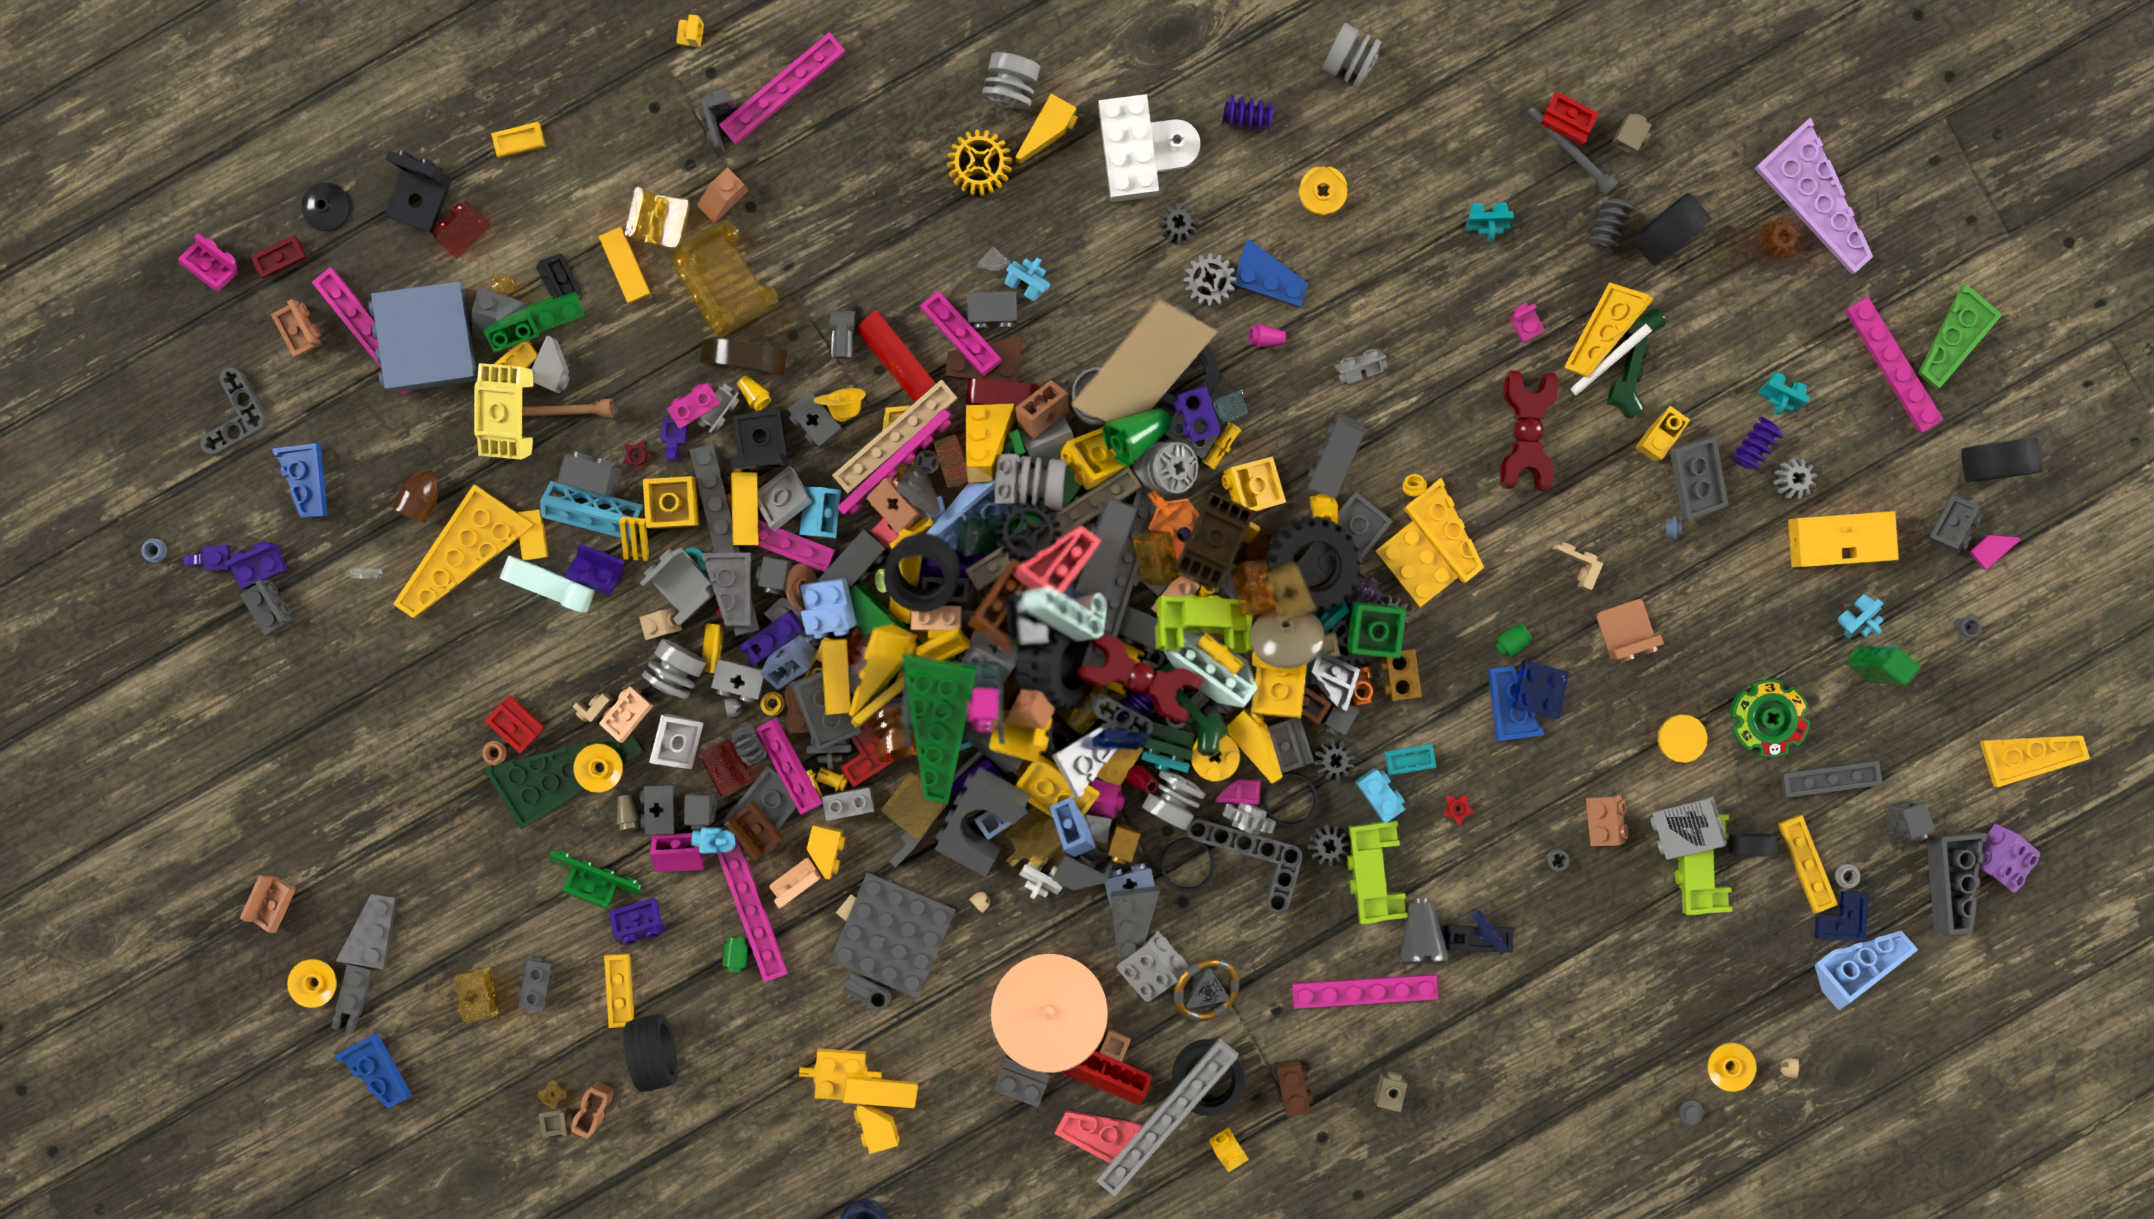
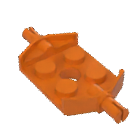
M1154 489L1147 496L1155 504L1157 510L1148 529L1177 564L1187 542H1183L1178 538V530L1186 527L1192 532L1200 514L1187 498L1167 502Z

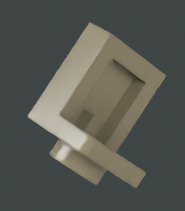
M570 1107L541 1111L539 1113L542 1138L562 1135L563 1137L570 1135L574 1114L570 1113Z

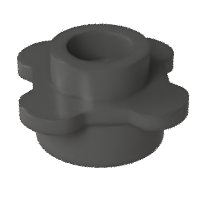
M1968 614L1966 618H1958L1954 621V626L1958 628L1960 633L1959 639L1962 641H1968L1969 637L1982 634L1981 623L1977 620L1975 614Z

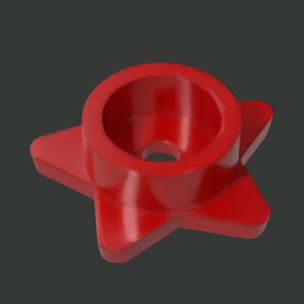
M1465 794L1458 799L1447 796L1448 807L1443 812V816L1453 817L1456 823L1461 825L1467 815L1474 814V810L1467 804L1468 796Z

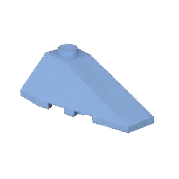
M994 477L993 482H970L966 485L927 533L944 539L955 550L960 548L963 543L972 539L976 541L982 538L983 534L992 530L994 532L1001 530L996 525L997 521L1005 522L1001 518V514L1006 513L1009 516L1011 514L1008 511L1009 506L995 504L996 478Z
M1898 931L1867 942H1860L1850 947L1833 950L1815 964L1822 992L1839 1011L1918 949L1902 931Z

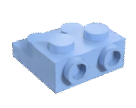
M846 578L805 583L800 586L805 610L801 611L806 635L813 634L816 639L828 636V632H834L835 636L849 633V629L857 625Z

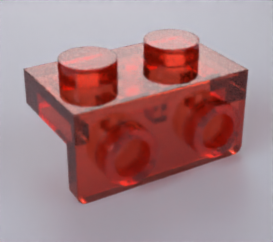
M467 201L463 204L460 202L456 204L450 211L452 215L446 221L441 220L433 228L435 231L433 233L434 239L456 259L490 226V223L472 208Z
M730 739L699 754L720 797L751 782V772L745 763L742 764Z

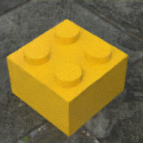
M695 477L643 479L646 528L660 529L700 526L698 488Z

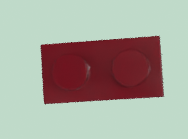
M295 235L250 256L260 277L263 279L307 259L300 241Z

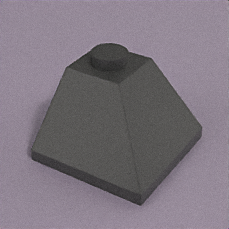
M479 288L472 308V338L488 342L483 332L484 329L502 318L529 306V304Z
M1097 846L1076 857L1064 851L1052 880L1056 881L1060 886L1072 890L1106 883L1113 864L1112 857L1108 855L1107 851Z

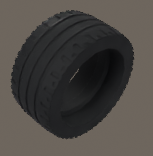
M1688 192L1643 228L1632 239V242L1647 261L1656 266L1699 232L1711 220V217L1695 197Z
M1206 345L1197 356L1203 361L1206 370L1203 385L1207 387L1210 397L1218 382L1219 367L1215 355ZM1166 391L1158 402L1167 408L1176 410L1174 401L1177 400V397ZM1190 396L1186 400V406L1189 410L1196 408L1199 404L1196 396Z
M2038 438L2010 440L1961 449L1966 482L2043 472Z
M916 533L903 538L894 546L885 563L883 581L887 593L896 604L913 612L923 613L939 609L952 597L959 581L960 562L955 550L944 539L928 533ZM915 555L927 557L936 562L942 569L945 582L940 587L934 589L917 588L909 584L902 576L899 563L904 558Z
M662 1014L649 1015L626 1022L624 1027V1050L629 1074L637 1091L648 1092L674 1085L678 1075L677 1055L672 1032L665 1016Z
M1197 1040L1180 1051L1172 1068L1174 1090L1185 1078L1187 1066L1195 1058L1205 1055L1218 1040ZM1239 1057L1230 1066L1232 1082L1229 1089L1222 1096L1215 1099H1201L1191 1112L1202 1116H1217L1224 1112L1226 1113L1237 1104L1245 1086V1072Z

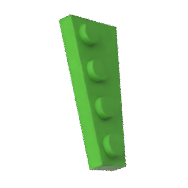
M1966 283L1963 284L1918 374L1935 389H1939L1999 320L2002 314Z

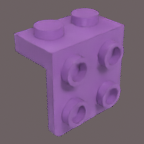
M1994 824L1987 835L1986 842H1983L1982 854H1984L1983 864L1980 863L1979 870L1994 877L2008 890L2015 893L2023 886L2027 875L2037 864L2040 852L2019 834Z

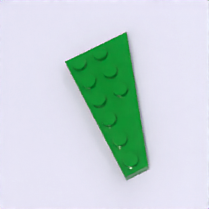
M903 654L902 658L924 800L948 804L967 717L968 701H970L975 680L976 666Z

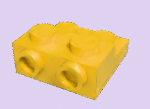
M1102 428L1067 441L1061 450V460H1066V466H1070L1074 471L1076 483L1083 485L1086 490L1104 483L1109 477L1127 468L1113 458L1116 455L1113 449H1107L1103 439Z
M1273 456L1231 467L1223 471L1224 475L1221 481L1223 487L1229 490L1231 497L1229 500L1255 512L1286 503Z

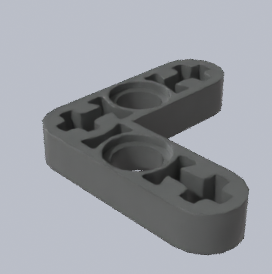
M225 368L220 373L219 380L238 417L202 437L200 445L207 454H222L262 432L268 426V416L245 374L236 368ZM230 374L237 375L234 379L236 385L228 382L231 379ZM247 393L250 401L248 405L243 407L239 404L238 399L241 394ZM251 410L254 416L260 417V420L257 421L258 426L251 424L254 418L251 413H245V411ZM232 426H238L240 429V435L236 439H232L229 435V430ZM224 438L226 440L216 443V449L209 447L212 444L211 439L220 440Z

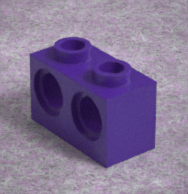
M1203 385L1176 394L1177 400L1174 401L1177 414L1183 415L1185 423L1181 424L1185 438L1190 437V440L1195 442L1221 433L1206 386ZM1190 396L1198 398L1199 404L1196 409L1189 410L1186 406V400ZM1203 419L1206 423V428L1203 432L1196 433L1193 425L1195 421Z

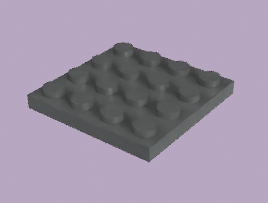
M868 871L830 962L919 998L956 908L895 882H890V880Z

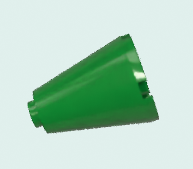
M1157 408L1110 420L1102 428L1105 445L1108 450L1113 449L1116 455L1113 458L1122 466L1127 467L1138 460L1171 428V417L1167 411Z

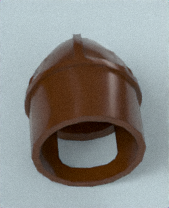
M432 470L420 471L409 477L401 485V489L392 507L413 520L425 523L432 509L437 505L436 501L438 498V481Z

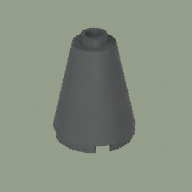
M1415 898L1414 903H1410L1408 907V918H1406L1400 963L1448 962L1449 955L1434 903H1429L1428 898Z

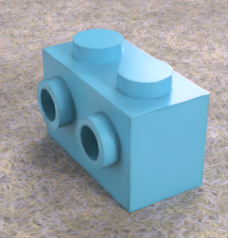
M804 487L812 503L802 510L799 535L836 538L839 514L837 507L840 504L841 490L823 487Z
M1372 768L1354 781L1380 820L1384 823H1387L1405 810L1402 805L1405 802L1397 790L1394 792L1388 785L1391 781L1383 770L1379 772L1377 769Z

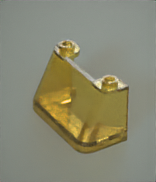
M729 219L680 240L671 255V262L676 273L718 338L730 334L778 303L775 289L767 284L759 285L736 246L740 237L739 231L730 223Z

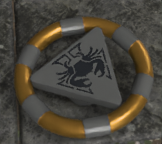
M1219 958L1203 959L1189 966L1179 977L1174 989V1003L1179 1013L1193 1021H1208L1226 1012L1233 1004L1239 991V977L1235 968L1228 961ZM1209 967H1216L1227 972L1230 977L1228 995ZM1204 969L1202 973L1195 975L1196 973ZM1194 976L1191 981L1193 989L1184 1003V987L1187 981ZM1220 1003L1207 1012H1196L1190 1009Z

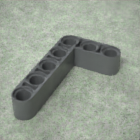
M1194 817L1187 829L1191 839L1275 863L1266 895V904L1271 912L1275 914H1282L1287 911L1303 856L1301 850L1296 845L1261 834H1251L1242 829L1201 817ZM1195 823L1204 825V831L1200 835H1194L1191 832V827ZM1223 829L1227 831V838L1221 842L1216 841L1214 838L1216 831ZM1242 836L1250 838V844L1246 848L1238 846V840ZM1264 843H1272L1274 847L1272 853L1268 855L1261 852L1262 845ZM1289 849L1296 850L1297 855L1293 861H1287L1284 858L1285 852ZM1281 873L1290 874L1288 883H1278V876ZM1275 896H1281L1284 899L1280 907H1273L1271 905V901Z

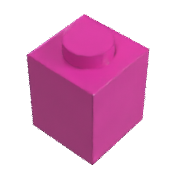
M1094 779L1091 787L1100 793L1099 797L1088 809V812L1114 819L1117 812L1123 809L1125 797H1122V787Z

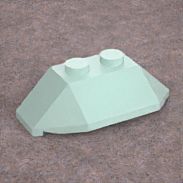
M1183 633L1184 648L1180 651H1164L1175 669L1184 668L1200 676L1203 679V683L1198 690L1217 703L1244 708L1257 690L1251 668L1245 658L1238 653H1232L1236 658L1245 663L1242 669L1234 676L1219 662H1214L1213 657L1197 645L1205 633ZM1210 635L1214 640H1216L1218 643L1224 646L1222 642H1220L1218 639Z

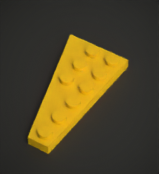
M474 484L393 605L412 618L418 617L535 525Z

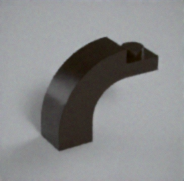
M712 338V340L703 339L700 363L742 368L764 374L784 375L788 352L740 341Z

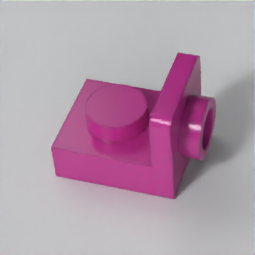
M1524 303L1513 309L1515 314L1509 317L1522 343L1545 331L1534 310L1537 308L1535 303L1530 306Z

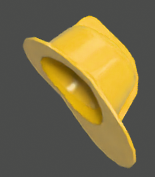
M846 388L815 397L813 401L818 404L827 405L832 418L843 422L859 414L861 400L865 397L866 393L861 389Z

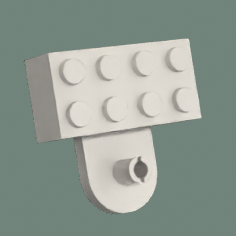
M1147 94L1099 100L1098 108L1111 202L1157 197L1159 195L1157 172L1186 168L1197 158L1200 150V137L1196 129L1190 123L1183 120L1151 123Z

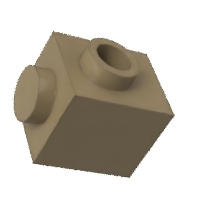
M1630 113L1623 120L1611 145L1632 156L1638 151L1640 146L1644 147L1651 136L1648 133L1651 124L1646 122L1647 119L1645 117Z
M1388 1071V1074L1380 1073L1374 1098L1377 1107L1401 1112L1407 1088V1082L1402 1078V1075Z

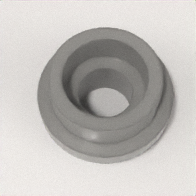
M1843 864L1837 868L1835 880L1841 887L1853 888L1860 881V872L1851 864ZM1845 872L1850 873L1848 880H1845L1843 877Z

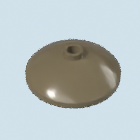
M1279 606L1266 611L1255 621L1250 634L1251 646L1257 657L1270 666L1296 668L1309 663L1319 654L1324 644V629L1320 620L1312 612L1305 609L1302 611L1294 606Z

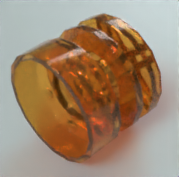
M910 705L888 708L874 714L867 720L869 728L873 729L871 736L880 739L874 744L880 762H893L917 754Z

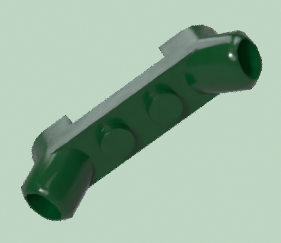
M1652 308L1646 313L1641 314L1623 335L1630 338L1645 324L1652 330V332L1629 350L1622 380H1616L1610 384L1607 404L1619 407L1625 418L1630 419L1645 409V405L1637 394L1635 386L1636 382H1640L1643 374V368H1640L1642 359H1645L1648 353L1649 345H1646L1648 336L1666 325V318L1660 309Z
M1165 661L1161 666L1153 668L1154 672L1159 670L1169 673L1175 670L1171 663ZM1178 688L1175 696L1176 701L1189 712V718L1186 723L1190 727L1194 726L1199 731L1198 753L1202 756H1215L1219 753L1220 740L1229 734L1227 727L1214 712L1205 717L1187 695Z

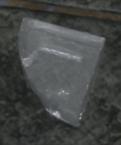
M992 247L977 263V266L986 271L995 272L1007 268L1011 262L997 249Z
M350 568V577L381 579L382 569Z

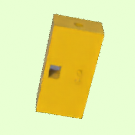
M1895 511L1788 519L1792 567L1899 560Z

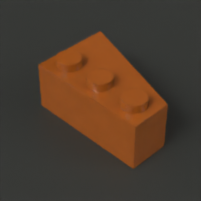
M1015 559L1006 565L967 623L1006 652H1009L1016 646L1010 647L1005 597L1014 593L1030 591L1028 586L1014 577L1017 567L1021 565Z

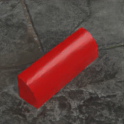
M877 310L873 311L859 324L856 332L914 403L936 385Z
M1094 1051L1080 1065L1060 1072L1138 1106L1146 1098L1153 1078L1151 1074L1097 1051Z

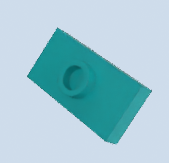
M1344 601L1339 606L1336 604L1332 605L1331 610L1323 611L1319 609L1315 616L1322 623L1324 633H1326L1350 610Z
M1432 743L1384 751L1389 776L1437 768Z
M1147 749L1142 751L1141 759L1157 764V769L1170 772L1172 768L1188 773L1190 764L1187 761H1175L1170 759V756L1164 754L1160 756L1146 752Z

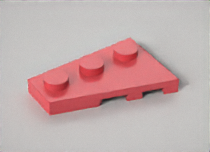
M1066 1110L1055 1130V1134L1110 1163L1139 1131L1141 1123Z

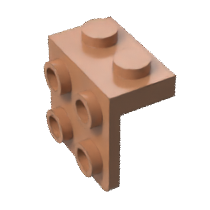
M1640 599L1598 612L1596 615L1610 659H1620V662H1626L1634 659V654L1643 651L1644 655L1657 651V646L1664 644L1661 635L1654 634L1644 603Z

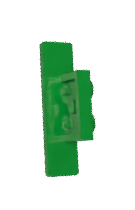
M551 851L549 854L551 863L571 870L562 888V893L606 910L617 889L638 897L641 895V885L635 879L629 877L625 879L620 878L612 870L606 868L603 870L597 869L592 863L586 860L579 862L571 859L572 857L562 851H558V853Z

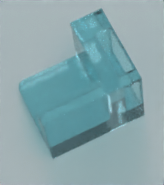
M1242 390L1214 400L1213 403L1221 424L1248 415V410L1242 397Z

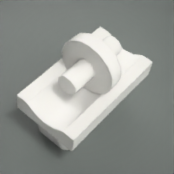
M1033 856L1028 864L1024 865L1019 874L1028 879L1024 887L1032 890L1030 895L1032 899H1035L1037 894L1046 898L1049 891L1058 895L1062 886L1052 880L1056 867L1053 866L1049 876L1043 874L1040 871L1045 861L1037 856Z

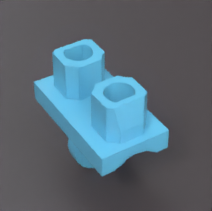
M1038 257L1034 262L1025 258L1022 265L1014 261L1006 269L1009 273L1007 274L1005 284L1017 289L1023 280L1029 284L1024 295L1032 301H1035L1042 293L1047 291L1051 283L1041 278L1046 271L1039 267L1042 260Z
M1863 594L1854 603V606L1862 614L1857 618L1849 610H1846L1837 620L1845 629L1844 635L1850 639L1860 628L1865 626L1860 632L1864 637H1867L1870 633L1878 636L1882 632L1878 625L1884 620L1880 616H1877L1874 620L1871 618L1881 610V606L1884 603L1879 599L1874 601Z
M727 827L702 828L701 831H693L691 844L699 846L700 853L731 852L735 846V837L730 831H727Z

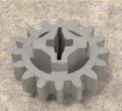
M1209 253L1208 259L1205 260L1200 255V262L1196 263L1192 260L1191 265L1193 269L1185 270L1189 277L1184 278V283L1190 284L1185 290L1187 293L1193 292L1190 296L1192 301L1199 298L1198 303L1200 306L1204 304V301L1208 303L1209 307H1212L1214 301L1220 306L1221 298L1229 300L1227 292L1235 291L1231 284L1236 283V277H1230L1235 273L1234 268L1228 269L1230 265L1228 260L1223 263L1221 262V255L1213 259L1212 254ZM1209 265L1217 266V267H1219L1220 269H1219V270L1212 269V268L1209 267ZM1201 269L1200 277L1194 281L1196 273ZM1206 272H1208L1209 276H1211V278L1214 281V289L1207 282ZM1226 280L1224 288L1219 292L1220 284ZM1204 290L1211 293V295H1204L1200 292Z
M1240 802L1239 806L1227 804L1223 816L1233 820L1232 826L1251 834L1259 835L1260 831L1273 833L1276 821L1266 817L1267 811L1247 803Z

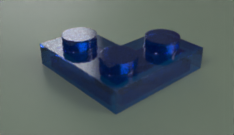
M1841 891L1840 915L1816 914L1815 938L1866 941L1868 893Z

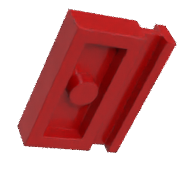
M1556 91L1552 95L1540 124L1582 146L1586 142V138L1599 113Z
M508 695L485 720L491 728L519 753H523L538 737L540 732L546 728L511 695Z

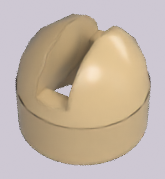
M977 892L969 899L982 913L990 905V898L985 892Z
M1794 1058L1784 1059L1780 1063V1066L1783 1067L1780 1069L1781 1073L1789 1078H1797L1799 1060Z

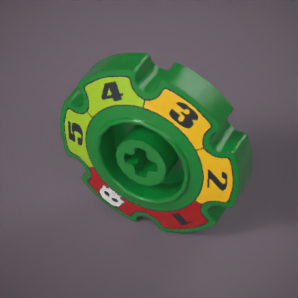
M1764 679L1752 682L1750 684L1751 690L1749 692L1739 691L1731 704L1729 716L1734 717L1736 723L1730 727L1732 734L1744 749L1752 750L1756 747L1757 755L1778 757L1788 754L1789 745L1799 746L1807 735L1810 720H1806L1803 715L1805 711L1809 710L1808 704L1795 687L1787 686L1786 689H1783L1782 681ZM1768 714H1772V716L1770 717L1771 723L1767 722V720L1769 719Z

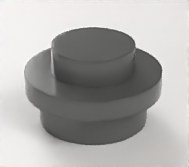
M1687 1100L1680 1105L1679 1117L1684 1123L1695 1125L1702 1120L1704 1111L1698 1102Z

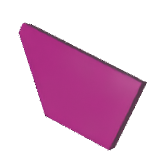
M1987 535L1969 549L1968 553L1982 569H1988L2016 545L2020 539L2018 537Z
M1236 779L1215 798V802L1236 804L1241 802L1260 805L1261 780Z

